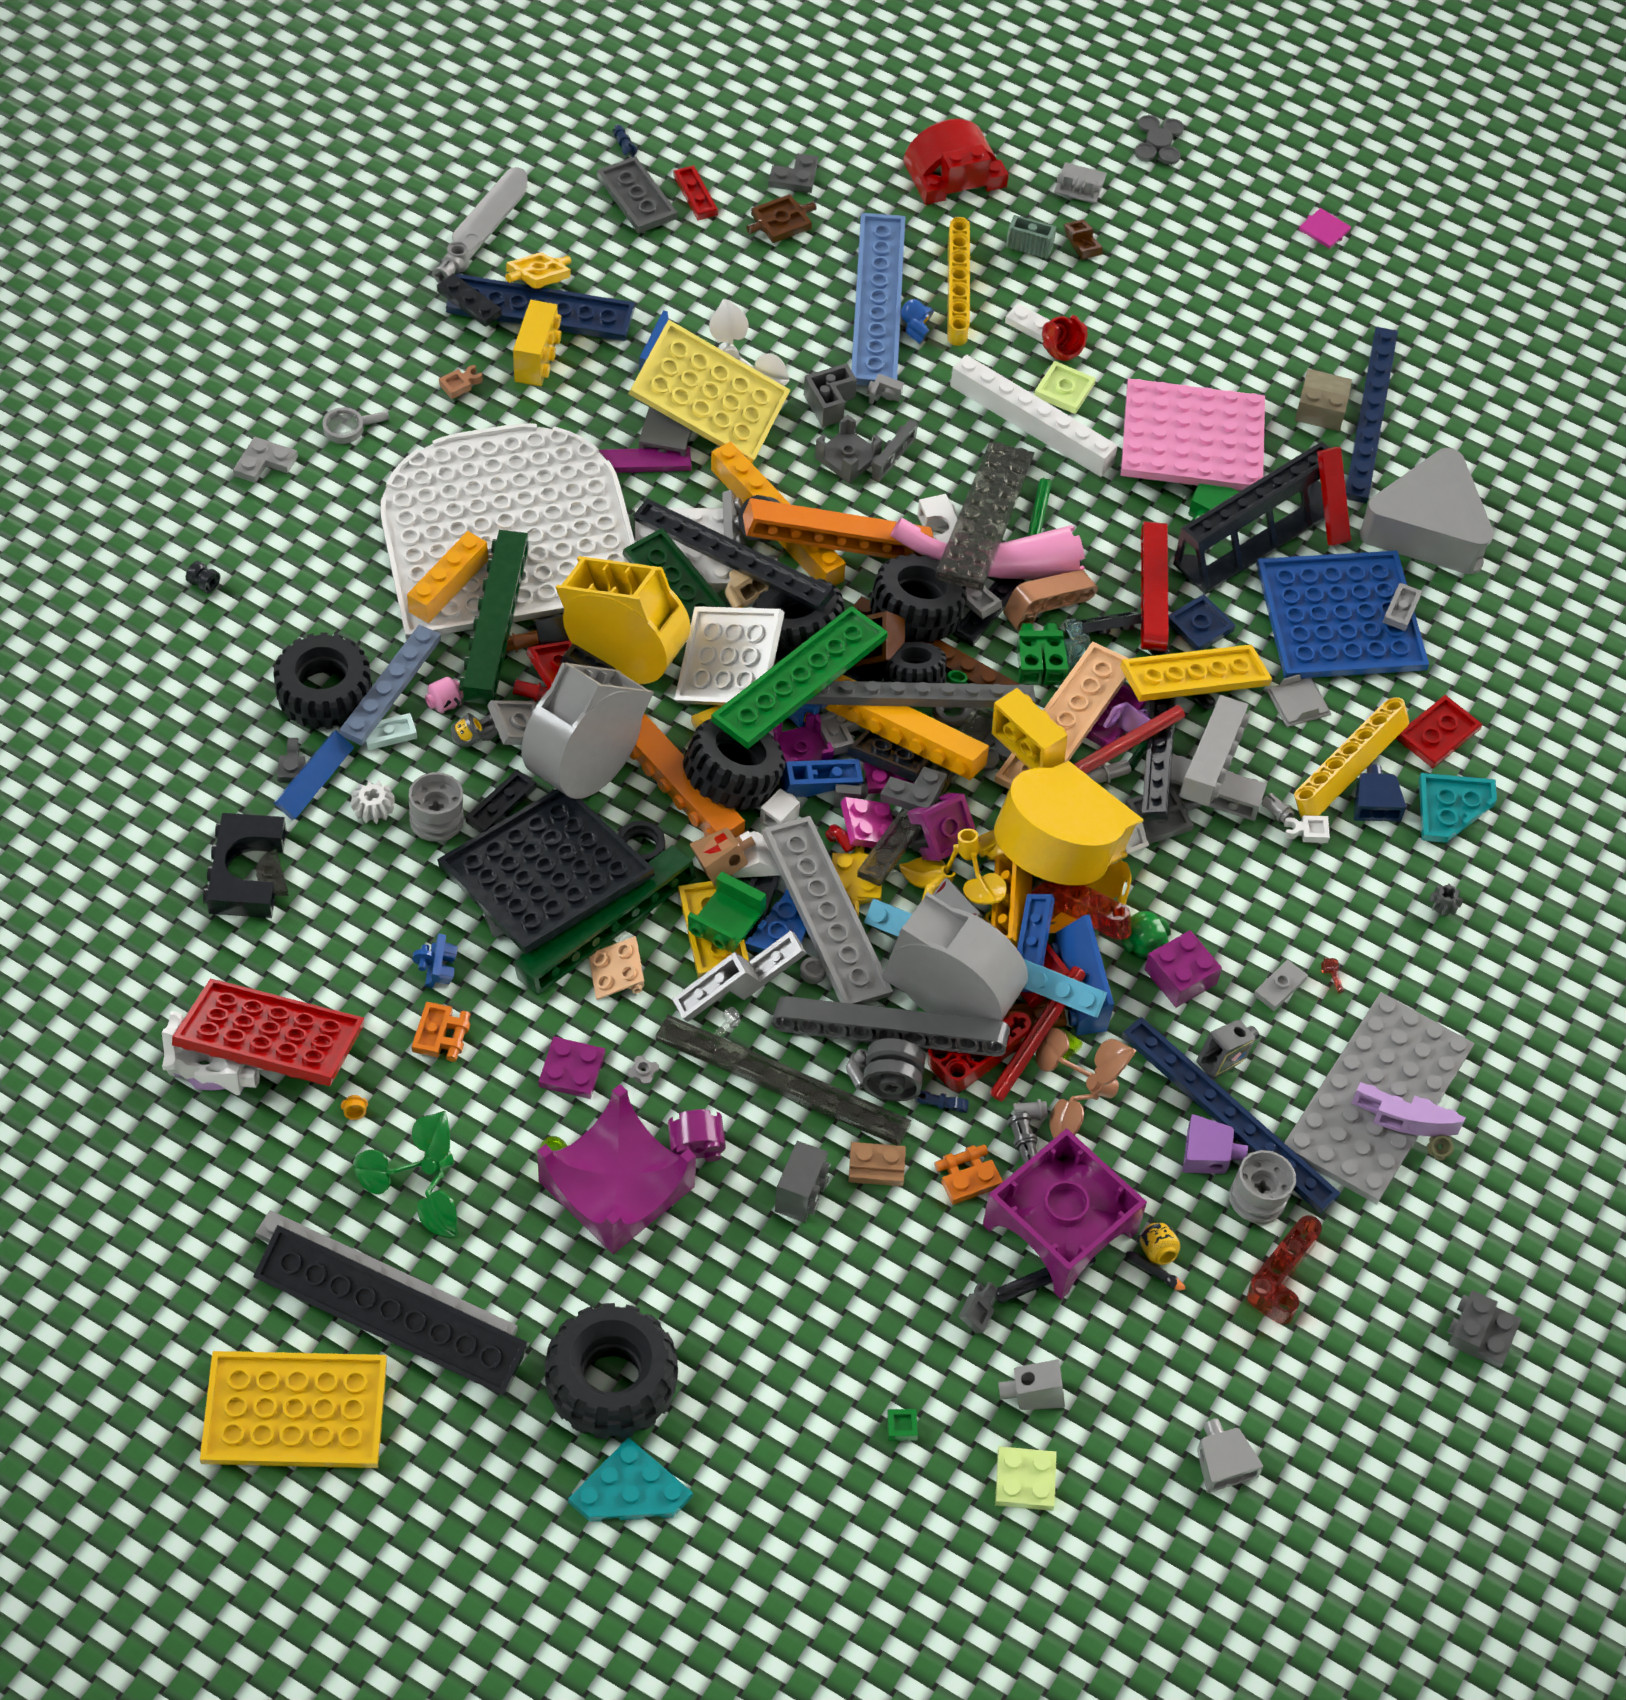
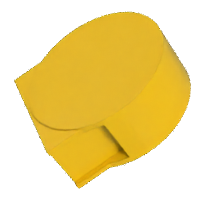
M578 556V564L562 585H556L555 587L564 607L563 623L571 643L616 668L615 670L621 671L623 675L638 684H648L658 680L688 640L691 627L688 613L678 596L670 589L663 568Z
M1067 761L1053 768L1029 769L1014 778L995 822L994 835L1004 854L1030 874L1058 884L1085 885L1097 881L1106 873L1109 865L1127 857L1128 854L1125 852V848L1135 826L1142 823L1144 819L1070 761Z

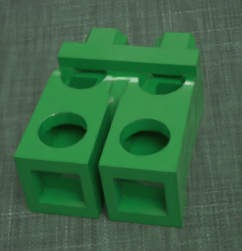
M1032 623L1021 624L1016 646L1019 684L1041 685L1043 675L1044 685H1061L1066 679L1069 670L1063 630H1058L1056 623L1045 624L1043 630H1034Z

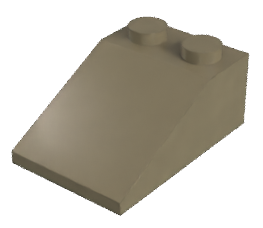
M1307 369L1295 421L1340 431L1352 379Z

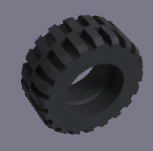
M916 554L900 555L895 559L888 560L878 569L870 597L872 614L888 611L905 618V640L934 642L936 639L946 638L947 635L952 634L959 626L967 599V588L959 573L954 572L950 565H944L939 559L933 560L929 558L930 556L926 555L922 557Z
M817 579V581L832 587L835 595L821 612L771 587H768L767 591L759 594L752 608L781 609L785 612L775 660L777 659L780 662L845 611L842 594L836 586L830 582L827 583L824 579Z
M320 632V635L316 636L308 634L304 639L298 638L294 640L292 646L288 645L282 650L283 655L280 654L278 656L273 671L276 696L281 710L286 712V716L294 721L296 719L297 724L304 727L310 725L312 729H319V727L333 729L335 725L343 726L372 687L368 657L364 654V650L358 645L355 646V642L351 639L346 638L344 640L342 635L335 633L334 636L328 635L326 632ZM319 673H334L344 678L336 686L327 689H313L302 684L307 678Z
M708 719L696 728L684 755L683 768L687 780H690V784L695 790L698 789L701 796L710 798L717 805L719 803L725 805V808L732 809L736 807L738 810H746L748 807L750 809L757 808L765 804L772 797L785 769V757L778 741L773 740V736L770 733L747 749L711 722V719Z

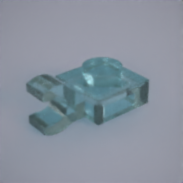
M1075 618L1065 621L1066 629L1070 636L1069 639L1064 640L1067 663L1069 665L1077 664L1091 644L1090 636L1087 634L1082 635V624L1080 621L1076 622Z

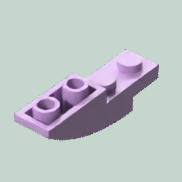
M1360 1082L1351 1103L1376 1114L1373 1121L1374 1124L1398 1132L1419 1136L1458 1135L1466 1118L1454 1110L1445 1109L1433 1104L1432 1101L1426 1098L1414 1096L1410 1104L1401 1097L1389 1095L1373 1085H1366Z

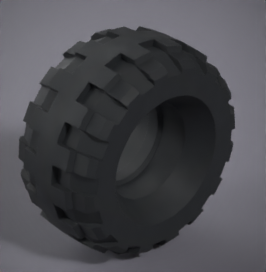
M602 1303V1307L595 1309L592 1306L578 1311V1316L575 1318L567 1319L559 1327L556 1336L551 1339L545 1361V1384L548 1396L560 1418L568 1421L571 1427L582 1434L589 1432L595 1434V1438L607 1440L608 1436H620L621 1439L631 1437L635 1431L640 1429L642 1431L647 1430L656 1423V1419L662 1413L665 1414L671 1405L678 1379V1360L674 1342L669 1332L663 1330L661 1323L652 1315L640 1313V1308L627 1304L625 1307L615 1306V1303ZM615 1356L631 1362L639 1371V1377L631 1386L622 1391L604 1392L591 1386L584 1378V1372L594 1361L604 1357Z

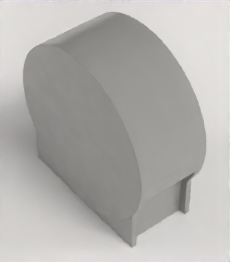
M562 663L551 688L541 698L527 723L522 741V759L525 767L570 798L581 799L593 795L605 787L628 760L640 733L642 717L654 692L647 690L623 675L619 670Z
M927 892L906 924L901 928L882 979L905 992L925 1012L1002 1021L1026 986L1028 970L1017 948L998 929L969 912L952 908Z

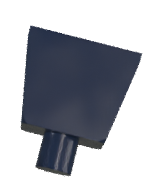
M1378 764L1368 766L1367 773L1360 775L1356 786L1354 821L1401 822L1406 810V803L1397 776L1394 774H1382V767Z

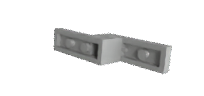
M789 931L750 961H747L735 952L673 997L672 1000L681 1017L689 1022L729 991L743 1000L747 999L807 953L796 934Z

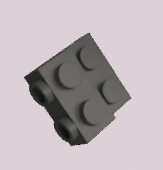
M1472 1290L1469 1296H1462L1457 1307L1461 1315L1459 1319L1454 1317L1447 1333L1452 1336L1448 1345L1501 1369L1522 1318L1496 1307L1498 1301Z

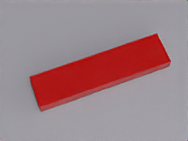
M1333 447L1317 452L1327 544L1330 546L1351 541L1341 447Z

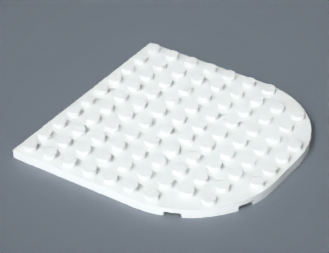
M512 424L456 433L433 440L432 445L422 450L416 449L395 468L386 483V489L381 499L382 527L406 641L419 624L441 635L473 629L474 618L479 616L480 613L478 611L479 597L484 596L482 591L483 579L489 575L487 573V563L429 624L409 613L407 593L467 531L487 542L489 558L493 557V553H491L492 540L497 539L499 530L528 533L529 551L513 622L564 613V607L555 587L556 585H562L578 564V556L629 563L622 554L623 549L635 543L620 483L612 464L588 440L558 427L548 429L537 427V424Z

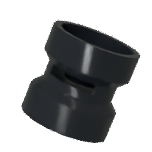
M201 561L192 563L185 576L188 583L195 586L198 585L199 589L207 594L216 589L221 578L219 572L214 569H208L206 564Z

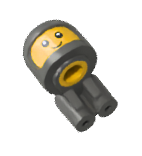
M468 713L451 727L453 741L458 746L465 748L474 745L481 739L483 741H490L499 734L491 714L479 720L471 713Z

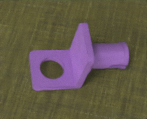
M1128 702L1113 707L1103 727L1109 728L1118 725L1128 733L1151 719H1149V712L1146 713V709L1139 711Z

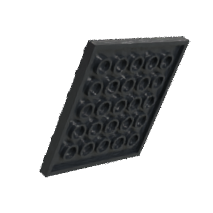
M558 789L437 859L439 867L525 955L655 876L654 868L581 799L570 798Z

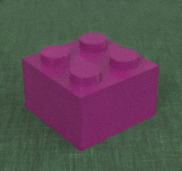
M1189 930L1150 952L1144 970L1175 1008L1217 985L1222 967L1193 932Z

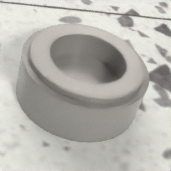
M809 957L801 963L800 976L805 982L818 984L825 979L826 971L820 958Z

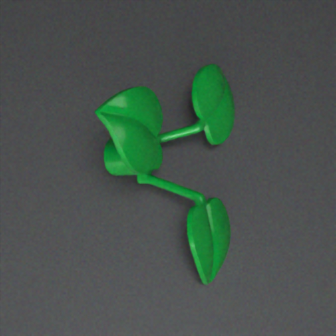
M446 1111L423 1116L413 1124L412 1137L414 1144L419 1150L425 1151V1156L422 1160L394 1169H388V1158L381 1151L370 1149L361 1152L355 1157L353 1161L354 1172L361 1185L373 1194H382L389 1189L391 1184L389 1175L421 1166L426 1174L435 1175V1178L425 1191L426 1198L419 1200L417 1203L418 1217L424 1227L436 1235L442 1237H455L459 1235L457 1231V1211L452 1198L442 1191L432 1192L438 1181L444 1177L443 1171L450 1168L454 1162L453 1155L449 1151L450 1129Z

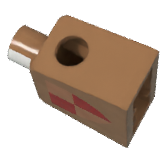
M724 828L690 843L699 864L714 886H716V878L721 871L731 876L746 866L748 860L743 851L755 845L749 831L735 838L729 828Z

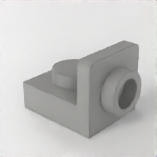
M878 373L875 382L871 380L867 389V394L870 395L869 403L874 404L877 394L887 400L899 402L902 397L904 382Z

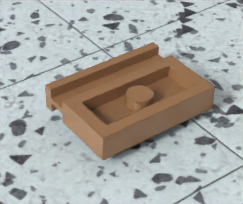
M851 1142L848 1182L903 1187L906 1146Z

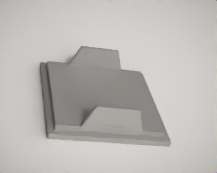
M1300 675L1283 679L1280 685L1266 688L1286 727L1332 714L1312 678L1301 679Z

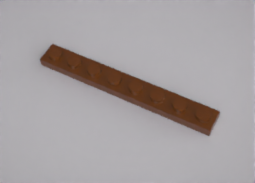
M861 596L853 607L865 616L872 615L870 600ZM907 639V640H905L904 643H906V642H911V641H914V640H912V639ZM936 639L934 642L921 641L939 647L946 654V673L953 670L961 671L967 675L968 684L1020 685L942 640Z

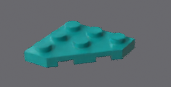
M1421 773L1419 776L1422 841L1447 843L1495 806L1497 801L1496 779Z
M628 1437L568 1498V1503L589 1522L611 1518L635 1520L651 1516L673 1518L693 1497V1492Z

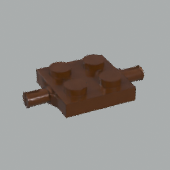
M789 194L751 208V215L756 220V223L747 225L746 229L749 234L761 230L772 243L812 229V222L806 213L815 211L817 207L814 201L801 205Z

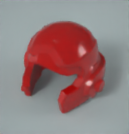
M1071 315L1069 319L1065 316L1056 317L1043 325V347L1054 359L1060 361L1073 359L1082 352L1086 345L1088 328L1075 315Z

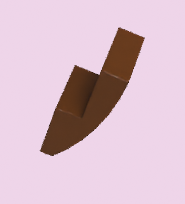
M1084 219L1064 224L1065 233L1082 260L1102 255L1103 247L1093 237V228Z

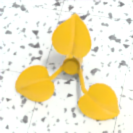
M974 829L961 830L958 833V844L953 845V852L948 861L945 874L949 873L959 852L963 859L973 861L976 876L975 879H970L964 884L963 892L965 897L970 902L985 905L1003 901L1007 893L1004 879L996 873H988L981 876L977 861L978 854L980 857L986 856L995 861V856L1004 854L995 839L994 830L980 836ZM922 857L908 863L899 864L900 871L905 879L920 888H925L936 875H939L942 866L945 865L943 860H923Z

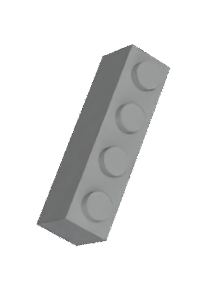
M1173 754L1171 786H1173L1176 794L1180 796L1184 778L1192 760ZM1227 771L1218 797H1212L1208 807L1255 821L1267 784Z

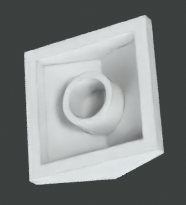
M756 831L750 832L755 845L743 851L748 863L734 873L733 877L781 875L763 835Z

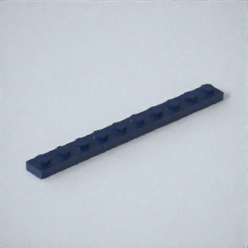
M1376 326L1346 484L1347 500L1367 504L1369 499L1398 335L1397 330Z
M1140 1017L1123 1032L1122 1038L1216 1122L1232 1127L1234 1129L1233 1137L1242 1145H1247L1251 1153L1260 1150L1273 1151L1289 1161L1296 1173V1184L1293 1190L1318 1213L1322 1214L1339 1198L1340 1192L1145 1019Z

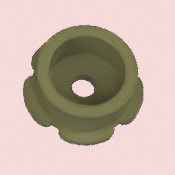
M1440 1135L1429 1138L1430 1142L1427 1144V1151L1435 1159L1444 1160L1446 1156H1450L1453 1153L1454 1146L1449 1136ZM1439 1144L1442 1145V1149L1438 1148Z

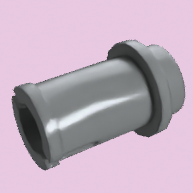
M1269 793L1261 803L1263 807L1276 816L1278 822L1284 823L1286 818L1294 816L1292 806L1285 805L1273 793Z
M1037 1099V1102L1013 1103L1014 1115L1028 1113L1031 1119L1039 1118V1121L1048 1116L1046 1101H1041V1099Z

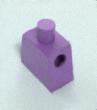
M1192 1114L1187 1129L1182 1172L1227 1173L1231 1159L1243 1161L1247 1156L1248 1146L1233 1143L1234 1129L1232 1127Z

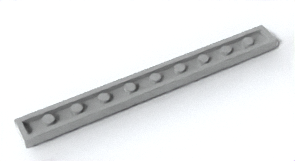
M271 1210L255 1232L256 1238L269 1243L277 1225H280L512 1335H515L518 1330L517 1325Z

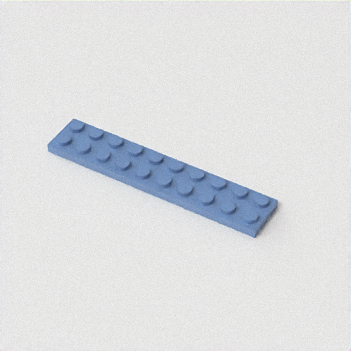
M861 213L851 370L857 379L856 385L869 386L871 380L875 382L878 373L897 380L905 216Z

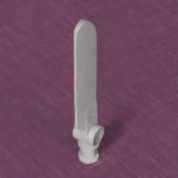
M514 167L507 170L453 232V242L448 245L447 254L443 257L442 264L432 271V276L438 283L442 282L444 277L447 278L451 274L466 271L471 257L523 198L528 188L527 174L524 169Z

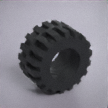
M914 641L903 643L890 660L884 661V682L945 683L946 654L939 647H935L930 643Z

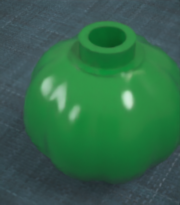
M1140 911L1128 919L1125 925V937L1121 939V942L1127 953L1132 951L1139 958L1147 959L1150 952L1169 942L1168 936L1171 935V930L1163 916L1158 918L1153 912Z

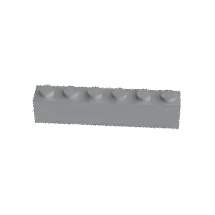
M1222 695L1219 696L1184 778L1179 797L1205 806H1209L1212 797H1218L1227 770L1230 768L1244 729L1247 727L1250 715L1246 714L1249 704Z

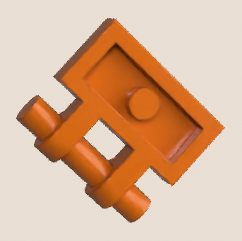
M426 1002L412 1044V1052L439 1057L441 1049L448 1050L446 1059L455 1062L458 1054L462 1053L464 1047L462 1041L464 1035L469 1031L471 1014L467 1011H461L459 1018L452 1017V1007ZM448 1028L455 1030L452 1038L445 1037Z
M985 1144L978 1147L972 1145L967 1147L964 1152L955 1155L950 1153L944 1155L943 1159L934 1162L937 1172L947 1169L949 1175L942 1177L941 1183L952 1205L993 1191L1003 1183L993 1160L983 1163L980 1160V1157L988 1155V1149ZM970 1162L972 1167L959 1171L957 1165Z

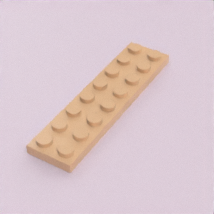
M1095 642L1090 644L1043 709L1048 713L1050 719L1057 725L1062 726L1068 734L1065 762L1071 759L1127 680L1120 668L1122 659L1129 658ZM1011 753L995 775V782L1010 789L1014 778L1023 771L1029 770V768Z

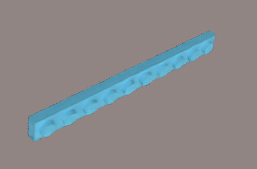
M873 898L864 923L898 936L901 928L906 924L912 913ZM1024 959L1028 970V981L1024 987L1025 989L1098 1018L1107 992Z

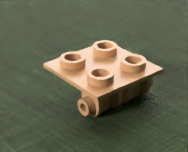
M636 936L598 950L589 957L596 1000L627 988L632 990L633 993L642 992L644 976Z

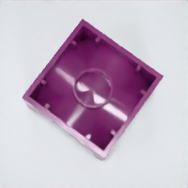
M621 1084L612 1090L610 1101L599 1119L578 1140L557 1151H552L546 1144L537 1150L539 1183L613 1255L695 1187L696 1155L690 1149L678 1155L659 1143L636 1115L630 1103L628 1091Z
M1066 1128L989 1194L982 1225L989 1232L997 1226H1002L1024 1239L1044 1262L1053 1281L1054 1293L1062 1300L1070 1292L1073 1283L1082 1270L1108 1243L1123 1233L1130 1239L1138 1233L1147 1201Z

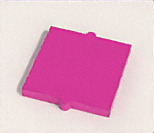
M1320 208L1312 216L1307 217V220L1299 226V230L1330 249L1338 241H1342L1343 236L1351 230V226Z

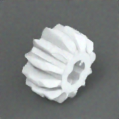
M368 780L366 786L359 784L358 790L352 792L350 802L351 809L355 812L357 819L363 818L365 823L373 820L376 824L379 818L387 820L388 814L393 813L395 802L394 795L391 793L389 786H382L380 780L376 784H372Z

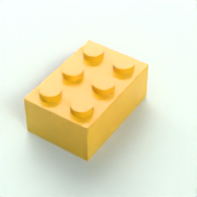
M530 300L513 348L514 382L542 387L544 378H548L550 373L549 363L555 359V345H559L561 341V331L558 330L561 323V315L558 314L557 304Z
M1016 688L994 702L992 734L1029 769L1053 768L1065 762L1068 734L1062 726L1057 725L1050 719L1046 711L1036 706L1029 695Z

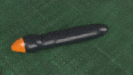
M1134 1251L1126 1252L1127 1258L1132 1263L1159 1280L1166 1282L1170 1288L1179 1291L1185 1289V1285L1175 1275H1170L1163 1268Z

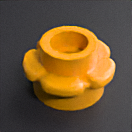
M351 1095L341 1103V1109L344 1110L345 1117L350 1120L361 1119L366 1114L368 1102L365 1098Z

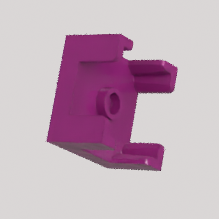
M812 713L807 714L804 727L782 732L781 722L769 732L773 736V740L778 741L785 757V763L788 761L833 760L834 749L831 742L825 745L820 733L822 721L818 713L816 715Z
M947 793L939 797L941 802L928 808L917 807L907 812L911 824L922 825L929 848H919L923 860L939 861L952 855L953 845L958 844V833L963 829L976 830L964 794Z

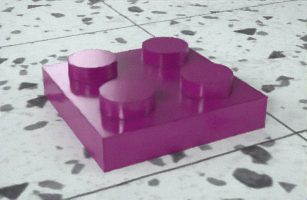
M553 1036L538 1081L539 1087L591 1099L605 1057V1048Z

